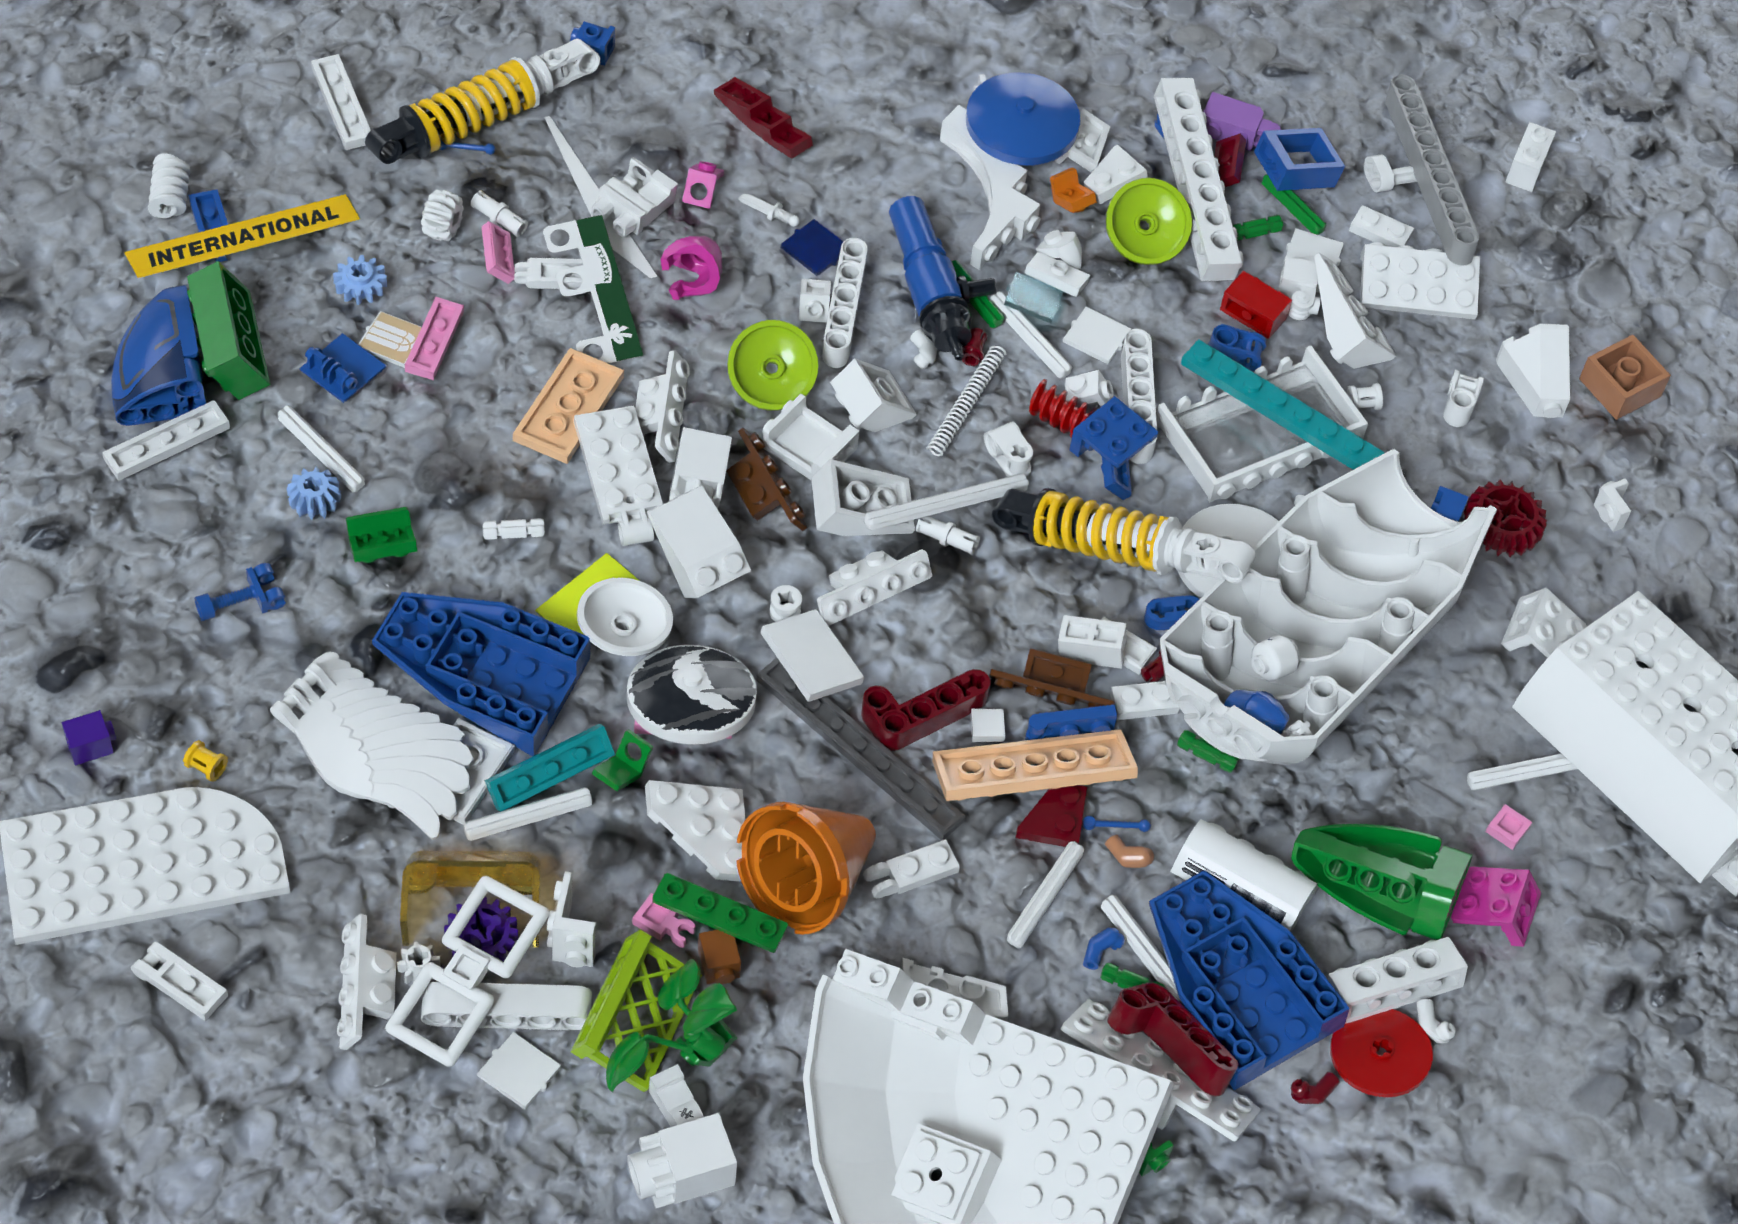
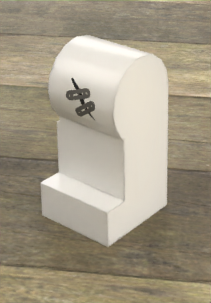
M678 1064L650 1077L649 1093L670 1127L704 1117L684 1081V1074Z

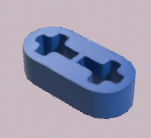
M1186 595L1153 599L1146 606L1144 621L1151 629L1169 630L1187 612L1184 609H1190L1199 598ZM1154 611H1159L1160 615H1164V617L1159 618L1158 614H1155Z

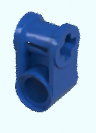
M1222 324L1214 328L1208 345L1253 372L1262 365L1261 353L1266 348L1267 341L1259 333L1248 332Z

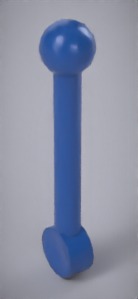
M440 138V150H444L447 147L485 151L489 155L494 154L496 151L495 146L491 143L486 146L457 142L447 145Z
M1086 816L1082 824L1086 830H1093L1095 827L1135 828L1142 832H1148L1151 828V823L1146 819L1140 822L1095 820L1092 816Z

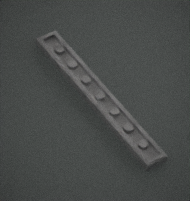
M778 658L774 659L757 674L756 680L939 839L945 840L965 822V814L951 802L946 801L944 796L827 696L808 702Z

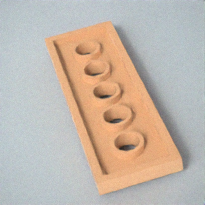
M1121 729L933 751L932 758L946 801H960L985 796L993 797L1018 792L1026 793L1043 789L1123 781L1137 778L1138 775L1137 764Z

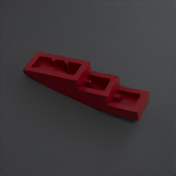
M736 77L714 89V95L742 123L773 148L793 159L813 146L812 136L794 127L790 115L773 107L772 99L769 95Z

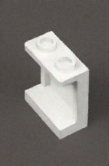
M800 394L794 401L789 400L784 405L781 413L775 419H770L762 430L763 442L766 446L763 449L810 480L829 459L845 462L858 447V429L849 425L844 431H841L806 407V396Z

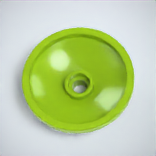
M1141 178L1131 181L1115 193L1108 205L1106 212L1108 237L1122 256L1135 263L1143 265L1164 263L1176 256L1184 248L1190 237L1192 216L1189 205L1184 196L1174 186L1163 180ZM1141 221H1146L1148 223V230H1144L1141 228Z
M765 320L747 327L737 336L729 351L728 375L736 393L748 404L763 410L778 411L782 410L789 400L794 401L800 394L804 396L809 394L818 374V357L810 338L801 329L785 321ZM773 363L777 366L778 370L775 373H769L766 366Z

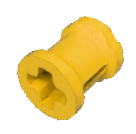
M197 740L186 751L183 762L185 767H194L204 773L207 780L214 782L225 771L228 757L222 753H214L205 747L204 742Z

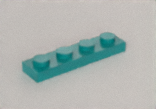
M597 724L484 781L496 810L501 812L614 756L615 752L604 725Z

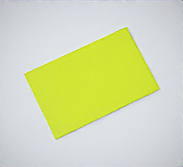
M606 553L535 611L548 621L583 634L577 621V608L583 593L589 587L602 580L610 578L638 579Z

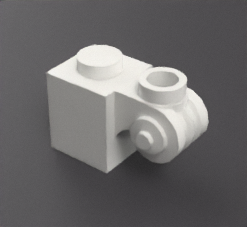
M1286 256L1280 275L1278 291L1292 299L1288 314L1295 320H1305L1310 317V314H1318L1321 298L1315 297L1316 292L1320 293L1316 263L1314 261Z

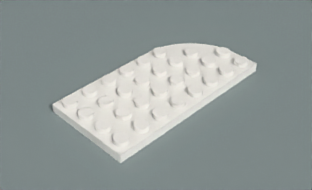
M186 787L0 821L1 844L16 945L290 893L282 844L272 824L259 810L248 802L232 794L215 789Z

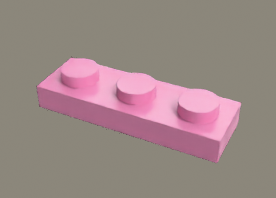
M435 297L405 363V372L434 381L464 313V305Z

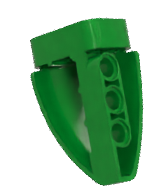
M1336 824L1302 830L1295 840L1291 859L1293 864L1305 876L1317 883L1318 887L1369 920L1401 935H1406L1410 928L1414 933L1439 940L1442 939L1473 855L1446 845L1440 851L1442 839L1423 832L1385 825Z

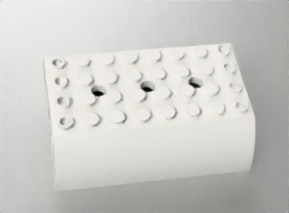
M1637 591L1557 647L1529 680L1512 708L1701 884L1738 855V755L1732 751V748L1738 749V680L1641 592ZM1636 661L1645 663L1649 668L1643 669L1639 667ZM1684 704L1694 707L1697 712L1688 711Z

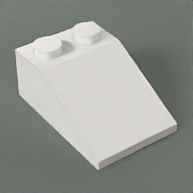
M829 459L811 477L817 530L840 536L911 534L915 531L914 520L875 530H868L864 523L867 512L910 502L909 478Z
M703 486L690 490L647 511V515L684 598H699L751 571L738 540Z

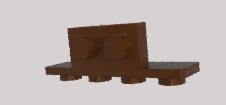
M742 427L738 432L750 453L727 469L726 472L750 514L758 521L774 508L781 505L790 522L801 531H804L808 528L803 520L806 514L802 507L790 498L789 495L792 493V490L783 478L779 479L776 474L779 468L770 455L766 456L762 450L766 447L763 440L756 432L751 434Z
M1031 648L1023 677L991 669L989 677L995 680L994 685L1006 689H1013L1014 685L1025 687V693L1037 697H1044V693L1057 696V702L1074 706L1076 701L1088 704L1087 708L1115 705V701L1085 693L1092 664Z

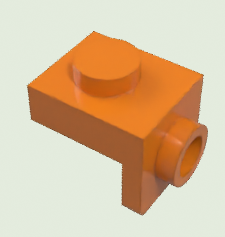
M1071 167L1050 177L1053 201L1072 213L1084 211L1086 207L1097 203L1095 192L1079 184L1076 169Z

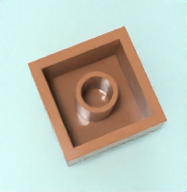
M1631 335L1589 356L1579 380L1617 420L1660 398L1671 375L1634 335Z

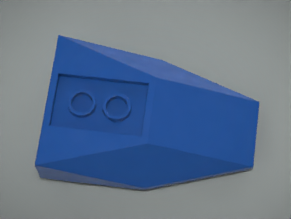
M401 592L372 640V645L444 705L503 740L514 744L515 747L532 757L539 750L590 660V638L588 636L506 603Z
M1205 870L1149 901L1180 1000L1185 1008L1238 1062V1068L1230 1081L1234 1091L1344 1027L1350 1008L1293 934Z

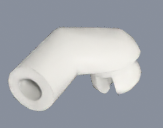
M921 329L916 330L910 337V340L917 346L920 352L914 357V362L921 369H926L930 363L933 364L935 362L937 348Z
M1431 999L1417 1001L1418 1022L1428 1037L1441 1044L1448 1043L1450 1039L1454 1038L1455 1027L1451 1023L1448 1024L1446 1021L1441 1023L1435 1019L1433 1001Z

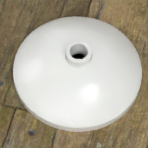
M610 578L595 583L583 593L577 608V621L582 633L588 636L590 642L598 648L621 656H639L650 653L665 643L671 633L673 614L665 597L652 586L630 578Z

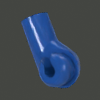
M1109 927L1091 937L1088 942L1083 966L1091 970L1098 969L1103 951L1109 947L1113 950L1120 949L1125 942L1124 935L1119 933L1117 928Z

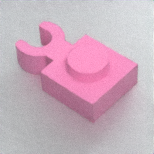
M651 893L633 916L632 924L660 941L665 934H668L676 946L684 948L686 938L681 936L679 932L685 930L690 934H694L696 925L689 919H677L679 913L653 903L652 897L654 894Z

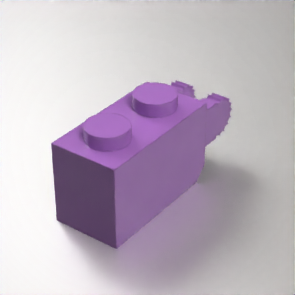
M1215 92L1211 93L1204 109L1207 119L1208 135H1211L1212 139L1219 141L1241 133L1246 139L1245 149L1249 151L1252 150L1253 146H1257L1263 131L1281 130L1278 124L1263 119L1264 112L1260 107Z

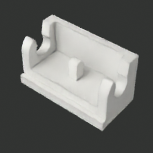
M1068 615L1063 616L1058 638L1059 656L1092 665L1122 669L1123 648H1126V623Z

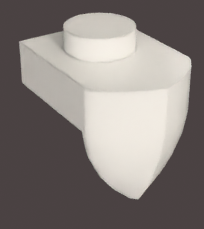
M1052 231L1044 237V241L1036 248L1037 252L1051 258H1061L1067 265L1078 270L1081 269L1082 247L1075 232Z

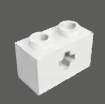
M1529 122L1505 183L1530 192L1533 191L1556 131Z

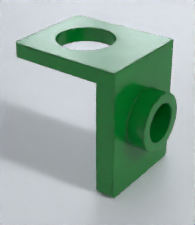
M628 729L624 733L616 755L595 767L592 774L615 791H619L642 776L653 746ZM629 743H635L639 746L641 750V758L639 760L629 755Z

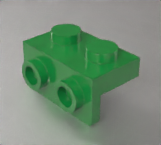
M407 507L346 518L349 545L355 563L361 561L368 563L378 558L390 556L403 557L409 553L418 552Z

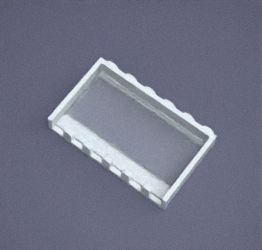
M1312 346L1306 347L1303 360L1298 364L1292 365L1293 361L1287 356L1280 361L1278 370L1275 373L1267 375L1268 371L1264 366L1255 370V374L1364 439L1368 422ZM1214 386L1204 390L1202 400L1198 403L1191 405V400L1188 396L1182 397L1178 401L1175 412L1171 413L1165 403L1158 406L1156 414L1157 427L1162 429L1208 496L1207 500L1209 503L1220 498L1227 499L1235 492L1245 488L1252 489L1260 482L1270 478H1279L1287 471L1297 467L1304 468L1312 461L1322 457H1331L1230 394L1223 392L1216 395L1217 391Z

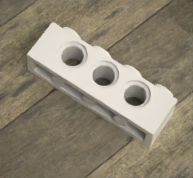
M1445 937L1439 940L1427 941L1423 945L1407 950L1400 949L1393 954L1378 959L1371 958L1364 963L1352 967L1339 968L1328 974V981L1350 1008L1345 1022L1347 1024L1417 1002L1421 999L1464 986L1468 966L1450 937Z

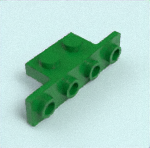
M670 873L664 874L652 897V902L772 953L776 952L788 928V924L785 921Z

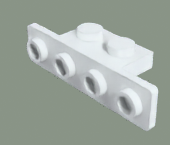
M676 350L669 351L666 374L639 381L635 406L642 434L657 431L655 448L668 463L675 462L676 452L679 447L680 426L683 422V405L686 400V385L690 375L687 361Z
M921 549L900 560H895L881 550L868 554L866 558L858 562L840 567L838 571L829 575L831 586L835 590L817 598L820 615L826 624L830 626L930 579L932 571L927 552Z
M359 914L350 923H347L342 932L344 957L341 961L340 972L343 974V984L339 993L341 1019L337 1026V1034L340 1036L339 1048L343 1050H348L361 1039L363 1014L388 1020L394 1013L397 953L366 945L367 915Z

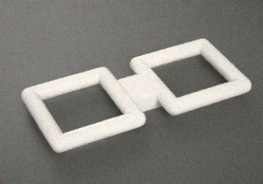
M489 876L481 877L442 937V943L456 953L445 969L433 962H428L423 966L385 1026L386 1032L447 1067L454 1066L494 1003L493 996L478 988L479 984L488 970L502 978H509L513 974L549 917L548 908ZM488 892L532 915L531 920L504 962L459 938ZM432 978L477 1003L448 1050L403 1026L406 1018Z

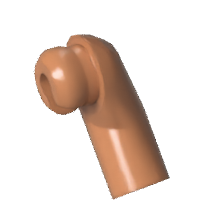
M1113 835L1105 842V846L1123 867L1143 868L1150 865L1154 860V853L1150 848L1126 846L1118 835Z

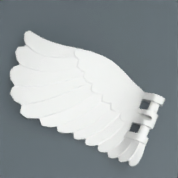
M330 651L322 654L306 668L304 677L296 679L284 692L285 697L283 700L276 701L273 704L270 712L276 719L295 733L311 763L328 785L338 792L352 797L393 806L413 821L431 840L437 839L441 827L439 816L441 815L448 820H452L457 814V801L452 792L464 794L470 789V778L466 768H469L472 764L473 757L469 748L461 742L465 738V733L457 726L441 723L439 715L421 712L420 707L414 704L402 703V698L388 695V690L375 687L372 680L364 678V673L360 670L351 668V664L348 661L339 659L337 653ZM314 684L325 692L321 697L312 690L311 687ZM294 706L304 713L300 720L291 710Z

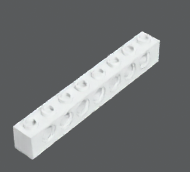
M1161 78L1155 91L1154 99L1177 189L1186 199L1191 211L1192 228L1190 240L1201 281L1234 280L1239 269L1243 266V253L1238 249L1237 231L1231 223V208L1229 204H1226L1224 182L1220 181L1218 173V159L1213 155V141L1211 135H1208L1206 114L1201 109L1200 91L1196 89L1193 78Z

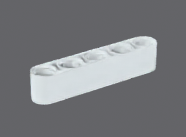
M859 238L846 239L841 245L822 353V360L827 366L832 368L843 367L849 360L867 259V245Z
M1132 329L1125 335L1121 353L1123 403L1157 430L1152 340L1146 331ZM1157 437L1130 458V460L1137 464L1149 462L1153 456Z
M430 982L422 996L421 1021L430 1026L462 1027L477 1003L440 982ZM480 983L478 988L489 993L494 998L492 1007L478 1028L581 1030L592 1007V991L583 986Z

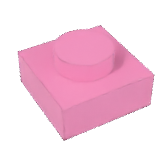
M1505 804L1488 825L1485 832L1513 850L1529 830L1532 822Z

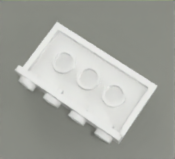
M1379 242L1364 245L1360 254V260H1362L1360 303L1365 308L1476 319L1478 315L1480 256H1474L1472 262L1468 265H1457L1451 262L1446 253L1440 249L1417 250L1407 245L1389 247Z

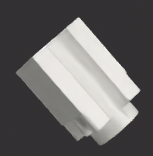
M683 427L669 501L699 486H703L718 509L722 497L732 437Z
M719 1113L640 1137L639 1145L641 1151L627 1155L630 1176L638 1198L642 1200L652 1197L656 1209L735 1186L737 1161Z

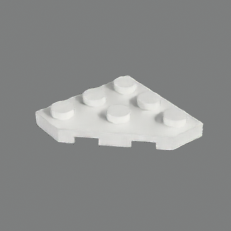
M649 780L645 786L647 816L656 824L662 823L673 834L672 839L690 856L695 854L708 867L706 871L716 880L741 882L736 860L742 858V842L737 843V837L742 824L746 820L743 790Z

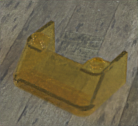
M423 850L413 853L408 858L402 875L400 909L402 946H409L412 894L426 893L433 889V887H475L481 877L489 876L522 895H532V900L540 904L541 862L535 854L525 851ZM539 933L532 942V947H539Z

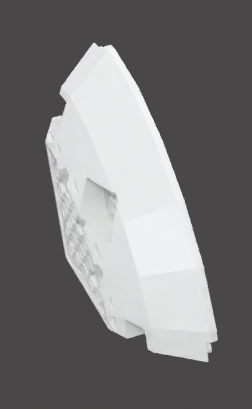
M845 949L842 958L839 960L833 979L822 975L815 991L803 1073V1085L812 1163L834 1224H1118L1174 1087V1083L1171 1080L989 1016L972 1001L913 981L901 968ZM926 997L925 1004L917 1006L919 998ZM940 1169L942 1177L938 1181H932V1172Z

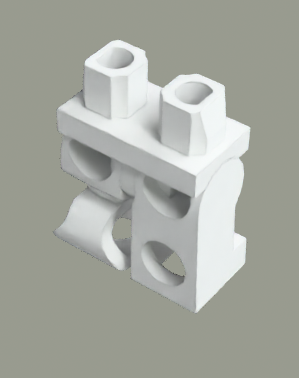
M632 157L628 174L622 181L612 177L599 188L598 199L592 206L591 215H602L603 220L608 216L612 217L615 220L612 228L615 233L623 238L631 232L638 236L643 231V227L649 225L675 202L678 183L658 169L654 172L642 162ZM636 166L643 169L646 177L638 172Z

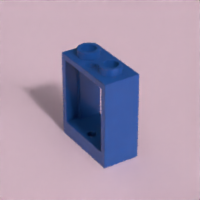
M1322 128L1263 131L1254 150L1255 155L1277 191L1335 187L1345 168L1343 161ZM1310 152L1316 163L1294 164L1288 153Z

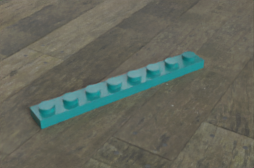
M1200 339L1182 356V366L1352 470L1385 453Z

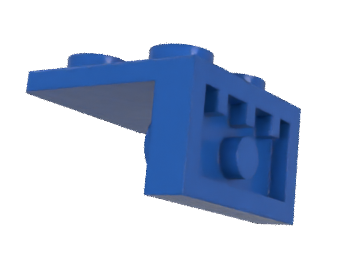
M1114 396L1074 428L1069 450L1079 457L1085 451H1092L1094 449L1113 466L1119 468L1157 437L1158 431Z

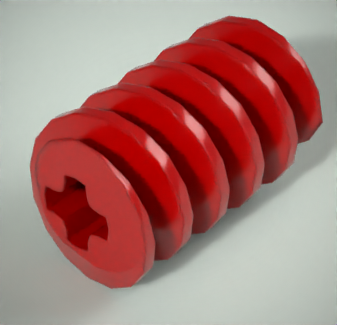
M1043 379L1032 395L1029 413L1032 416L1039 415L1040 420L1043 422L1050 420L1049 424L1051 427L1057 428L1060 426V431L1063 434L1070 432V437L1072 438L1074 428L1097 409L1094 408L1088 414L1086 412L1087 402H1084L1079 408L1076 407L1078 397L1074 396L1069 402L1066 401L1068 394L1066 390L1057 396L1058 386L1054 384L1047 390V379Z

